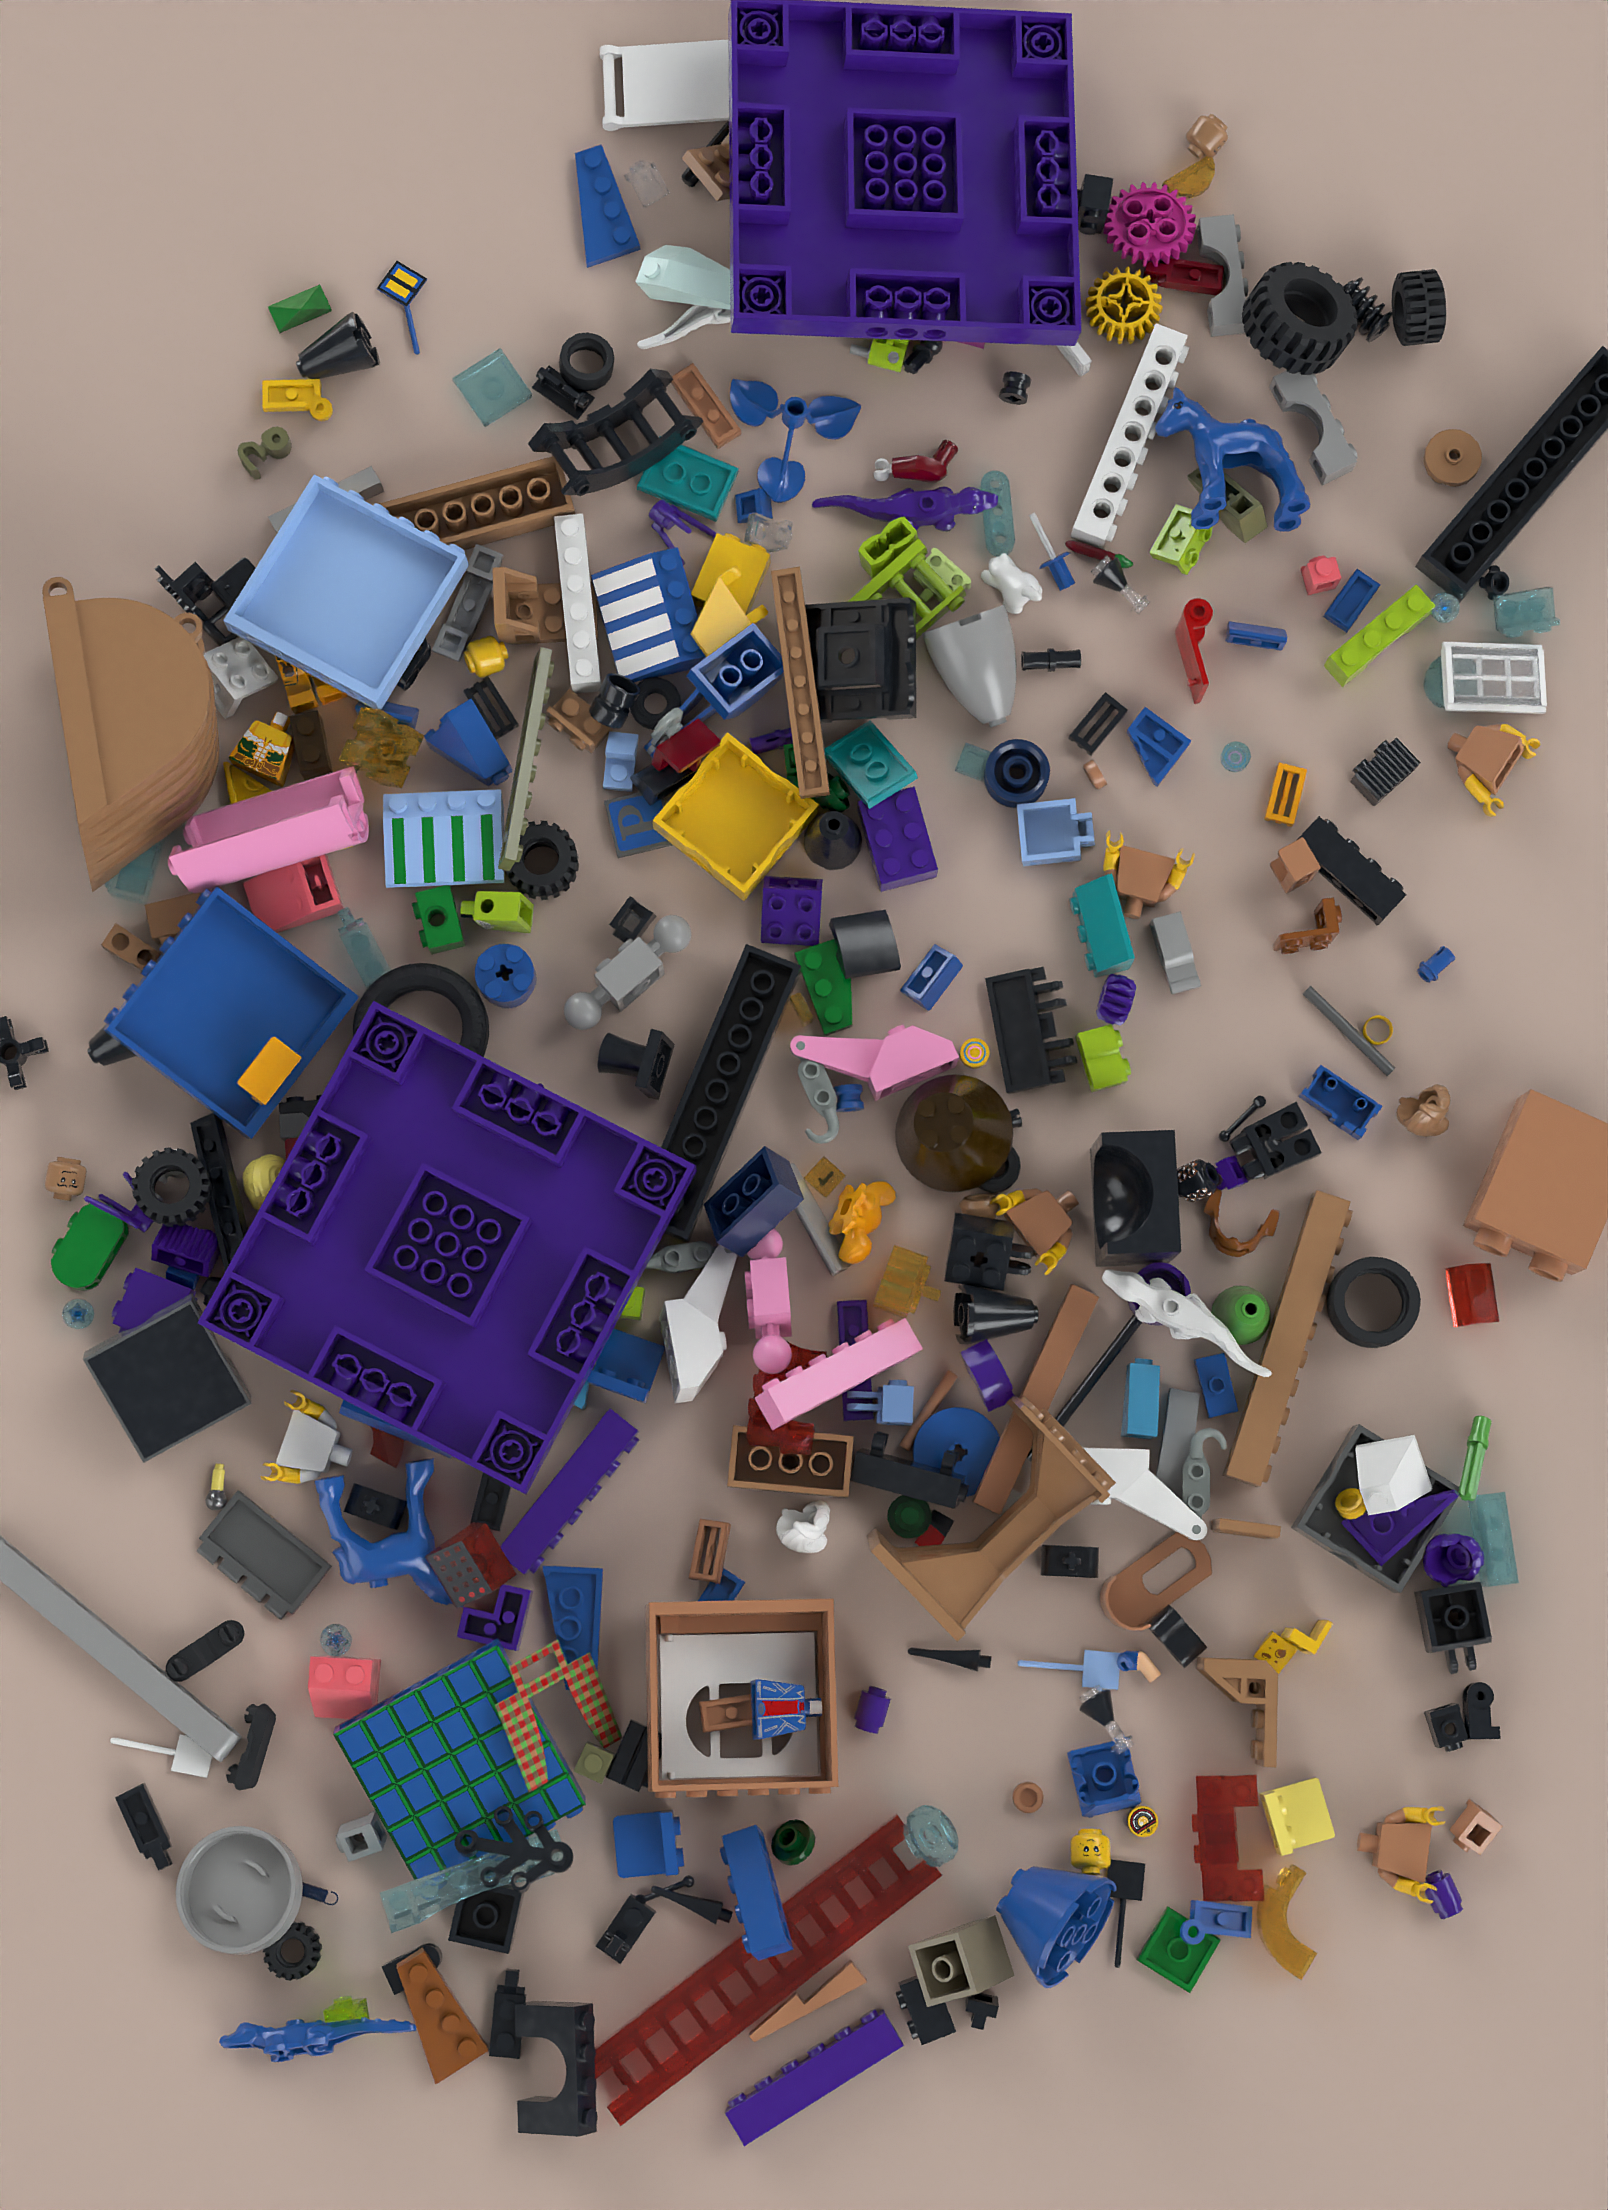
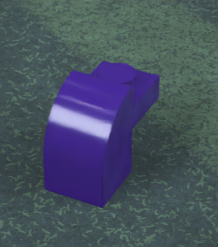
M985 1339L961 1351L960 1354L966 1369L976 1384L988 1412L1004 1406L1014 1395L1012 1392L1013 1387L988 1340Z

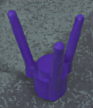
M664 499L658 501L649 512V518L654 521L651 527L660 535L668 549L675 548V546L663 530L664 528L669 530L674 525H677L687 534L692 532L679 518L713 538L716 536L715 531L680 511L674 504H668Z
M124 1172L123 1177L134 1190L132 1177L128 1172ZM99 1194L98 1198L106 1204L89 1196L84 1197L86 1202L123 1220L143 1233L154 1222L142 1212L137 1204L130 1211L103 1194Z

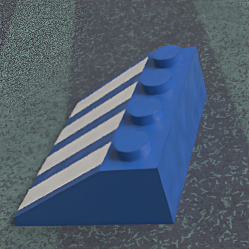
M678 547L649 553L591 575L617 674L637 682L647 678L688 671L706 658L690 634L698 616Z

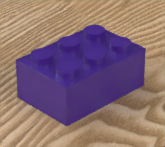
M915 786L897 791L870 809L862 800L858 801L857 811L880 892L937 877L938 867Z

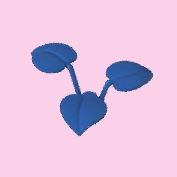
M733 379L730 387L731 406L740 421L750 426H760L764 423L766 417L773 419L782 413V422L789 428L783 460L776 457L768 458L760 464L757 472V480L761 489L777 503L786 502L794 498L801 491L805 482L803 465L796 461H788L794 429L801 427L806 418L808 423H815V430L820 436L832 440L840 439L850 432L861 410V404L836 396L818 397L809 404L808 408L803 399L791 397L777 409V393L766 383Z

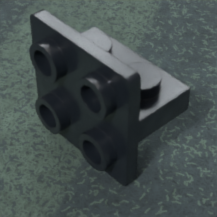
M196 562L175 580L158 565L155 570L160 574V577L156 580L165 590L177 599L176 602L186 613L197 615L203 622L208 620L209 618L195 603L198 600L206 599L212 593L211 584L214 581Z

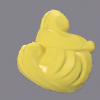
M267 1154L252 1160L243 1172L244 1191L252 1207L258 1211L285 1163V1160L278 1155Z

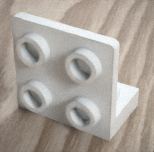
M241 637L212 649L204 655L214 684L215 705L225 719L235 714L243 698L276 683L278 680V676L252 643Z

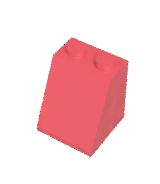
M323 1655L310 1656L308 1691L314 1716L351 1719L378 1704L381 1659Z

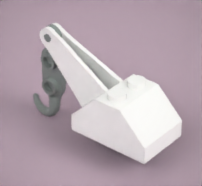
M699 1241L667 1246L652 1255L645 1268L658 1269L668 1273L703 1269L684 1299L665 1301L659 1316L675 1403L693 1401L716 1369L720 1358L723 1357V1350L727 1348L724 1332H719L717 1322L737 1254L720 1244L717 1247H713L707 1242Z
M1206 1428L1198 1431L1192 1438L1190 1452L1182 1469V1501L1149 1470V1450L1084 1448L1116 1482L1108 1490L1110 1496L1103 1503L1097 1499L1090 1505L1111 1504V1499H1115L1191 1540L1203 1539L1207 1534V1526L1202 1520V1515L1210 1506V1468L1202 1451V1445L1206 1438L1214 1437L1219 1441L1221 1449H1226L1227 1445L1223 1434L1216 1429Z

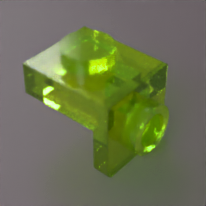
M352 1996L339 1997L333 2000L334 2004L323 2010L325 2023L361 2019V2017L370 2019L366 1998L352 1999Z

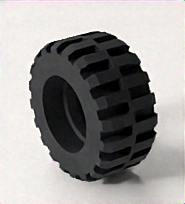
M1292 262L1281 263L1269 268L1264 273L1244 302L1242 323L1245 324L1244 332L1246 337L1251 338L1250 344L1254 349L1257 348L1261 352V357L1265 360L1269 359L1273 362V366L1279 369L1282 367L1287 369L1289 373L1295 374L1300 372L1301 375H1311L1312 373H1321L1330 368L1351 342L1357 330V313L1355 307L1352 306L1353 302L1350 295L1345 294L1344 287L1339 282L1336 283L1332 279L1333 276L1327 272L1325 274L1320 272V268L1313 265L1308 267L1302 262L1294 264Z

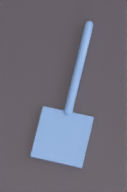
M1084 1650L1083 1665L1019 1660L1017 1662L1018 1666L1083 1671L1082 1687L1118 1690L1120 1669L1117 1666V1659L1120 1653Z

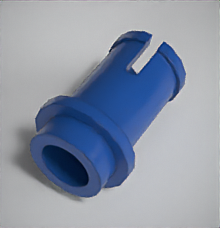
M1441 946L1426 962L1422 961L1419 964L1420 968L1417 969V972L1428 983L1432 980L1436 981L1438 974L1455 960V956L1447 947Z

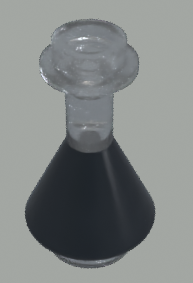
M1108 556L1104 557L1091 571L1095 576L1093 583L1120 592L1133 605L1131 612L1135 611L1139 614L1150 603L1147 599V594L1141 597L1128 585L1118 557H1115L1113 560Z
M1097 1685L1080 1696L1079 1699L1082 1705L1079 1710L1106 1728L1115 1742L1111 1748L1112 1751L1116 1750L1118 1754H1121L1134 1745L1131 1741L1133 1736L1125 1737L1114 1720L1110 1690H1102L1100 1685Z

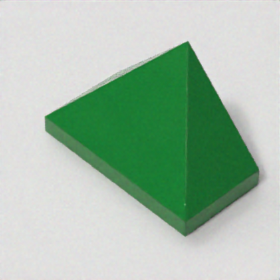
M320 284L268 306L279 333L332 311Z

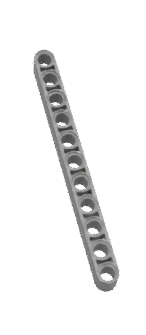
M0 1536V1581L218 1761L223 1762L242 1736L182 1685L170 1679L165 1671Z

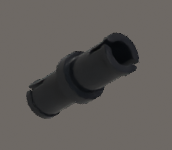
M1048 648L1046 652H1022L1021 667L1023 671L1047 669L1048 672H1055L1057 668H1081L1080 649L1055 651L1054 648Z

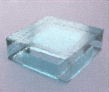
M965 743L955 772L983 781L986 762L991 752Z

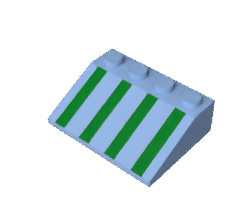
M501 789L383 794L386 888L504 883V870L498 869L504 835V804Z

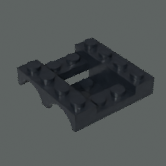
M909 597L806 604L821 724L840 720L917 718L916 602ZM847 649H853L855 652L854 660L849 664H844L842 662L843 652ZM866 685H880V686H881V687H870V688H853V689H837V690H832L833 687H850V686H866Z

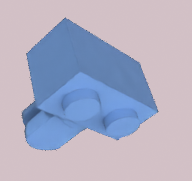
M889 1380L888 1385L878 1387L877 1392L848 1391L847 1398L877 1400V1404L849 1403L847 1404V1410L877 1412L876 1424L911 1426L913 1423L914 1386H907V1380Z

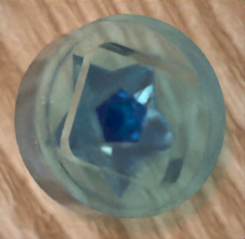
M1441 592L1431 599L1436 606L1430 615L1435 620L1447 623L1456 618L1460 609L1456 597L1450 593Z
M73 1299L63 1307L62 1318L70 1328L83 1329L93 1321L94 1310L92 1305L86 1300Z
M331 1624L322 1631L320 1644L327 1654L341 1656L350 1649L352 1637L345 1626Z

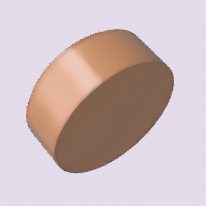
M1094 760L1083 765V769L1095 789L1099 790L1107 785L1103 774Z
M1033 1782L1018 1784L1012 1794L1014 1805L1024 1813L1037 1811L1042 1806L1044 1799L1041 1788Z

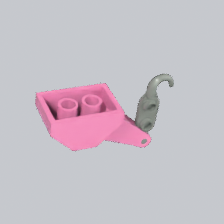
M900 1025L889 1030V1035L884 1040L802 1035L794 1037L790 1044V1050L793 1056L801 1061L798 1067V1076L811 1106L826 1119L828 1124V1131L824 1135H815L810 1129L805 1130L806 1135L813 1142L823 1144L833 1140L839 1131V1120L836 1115V1093L825 1068L868 1082V1087L874 1101H877L955 1068L959 1056L953 1042L913 1025L908 1028Z

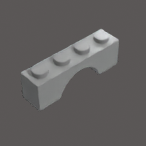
M1234 214L1200 218L1196 228L1200 257L1210 259L1217 265H1222L1226 279L1225 289L1217 296L1211 298L1207 309L1210 335L1214 337L1245 333V324L1242 323V312L1245 296L1248 295L1247 278H1242L1241 269H1244L1245 261L1243 251L1238 249V242L1241 240L1240 225H1235Z
M1287 371L1273 377L1269 388L1282 412L1292 411L1301 413L1308 417L1316 426L1319 444L1313 451L1309 462L1321 485L1352 472L1357 463V452L1351 443L1348 444L1343 436V426L1338 419H1334L1327 396L1325 394L1321 395L1317 387L1318 382L1315 374L1301 375L1300 372L1295 374Z

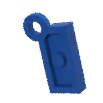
M1191 1900L1190 1919L1181 1925L1180 1936L1185 1943L1190 1945L1200 1943L1204 1939L1205 1934L1251 1938L1253 1907ZM1191 1926H1194L1197 1930V1935L1194 1938H1191L1188 1934V1929Z

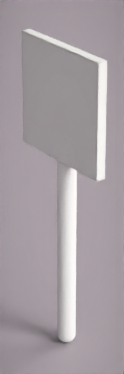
M180 1734L176 1750L114 1737L110 1739L112 1744L173 1755L174 1760L171 1771L204 1778L208 1777L212 1756L186 1735Z

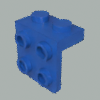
M673 1809L619 1815L613 1819L619 1877L631 1878L666 1874V1876L679 1874V1867L684 1866L683 1848H677L676 1836L681 1835L680 1817H674Z

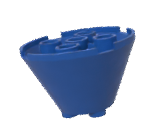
M1033 1866L1026 1871L1019 1869L1014 1874L1011 1880L1013 1887L1008 1895H1005L999 1901L996 1911L1001 1914V1918L1037 1982L1043 1987L1052 1988L1069 1976L1065 1970L1074 1960L1080 1963L1097 1940L1114 1905V1900L1110 1898L1111 1890L1116 1891V1884L1109 1878Z

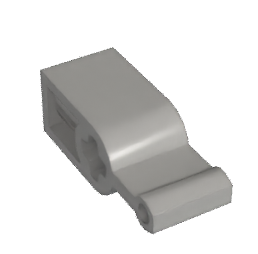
M1181 911L1152 919L1149 925L1161 965L1167 976L1171 994L1199 988L1201 983L1195 968L1193 952Z

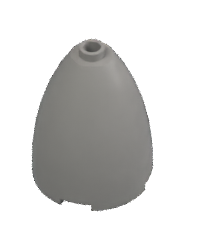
M1005 605L922 633L929 655L939 675L958 702L982 724L989 722L990 728L1007 722L1005 716L1011 714L1015 697L1016 653L1012 628Z

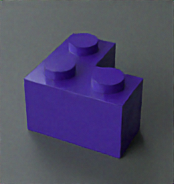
M501 1584L494 1613L470 1607L463 1608L457 1637L488 1644L498 1638L503 1648L519 1651L533 1591Z

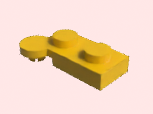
M320 379L262 380V408L264 412L310 411L311 416L317 421H326L331 417L333 413L332 404L326 398H321Z

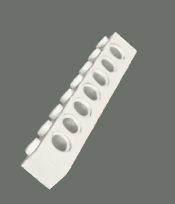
M1157 323L1155 324L1073 526L1072 538L1103 549L1106 540L1112 542L1118 527L1113 522L1116 515L1122 517L1128 500L1123 498L1127 489L1133 490L1138 477L1134 470L1137 464L1143 465L1149 450L1144 447L1147 438L1153 440L1156 433L1155 427L1157 423L1154 420L1157 413H1164L1169 400L1168 397H1165V393L1168 387L1174 388L1179 372L1175 371L1177 363L1183 364L1190 347L1185 346L1188 335ZM1164 357L1169 361V364L1161 365L1156 361V358ZM1149 382L1155 383L1159 389L1150 390L1145 384ZM1144 408L1149 414L1141 416L1137 414L1135 409ZM1133 433L1138 436L1139 440L1129 441L1125 435ZM1119 458L1124 459L1129 465L1120 467L1115 463V460ZM1113 484L1118 488V491L1110 493L1104 486ZM1104 510L1108 517L1098 518L1095 516L1094 511Z

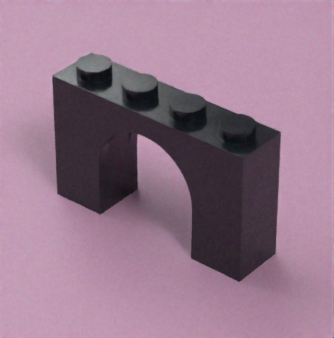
M530 2001L515 2004L516 2037H539L550 2040L561 2051L566 2065L565 2084L557 2097L534 2096L517 2101L518 2133L579 2137L597 2132L596 2049L594 2047L595 2017L593 2014V2003Z

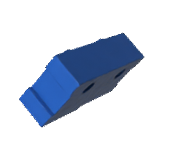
M1320 1065L1312 1075L1314 1079L1308 1088L1305 1087L1298 1097L1328 1116V1121L1359 1140L1367 1130L1365 1128L1367 1123L1378 1114L1383 1106Z

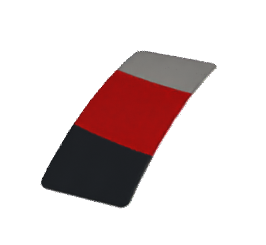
M933 1509L928 1530L917 1537L912 1547L941 1545L954 1520Z

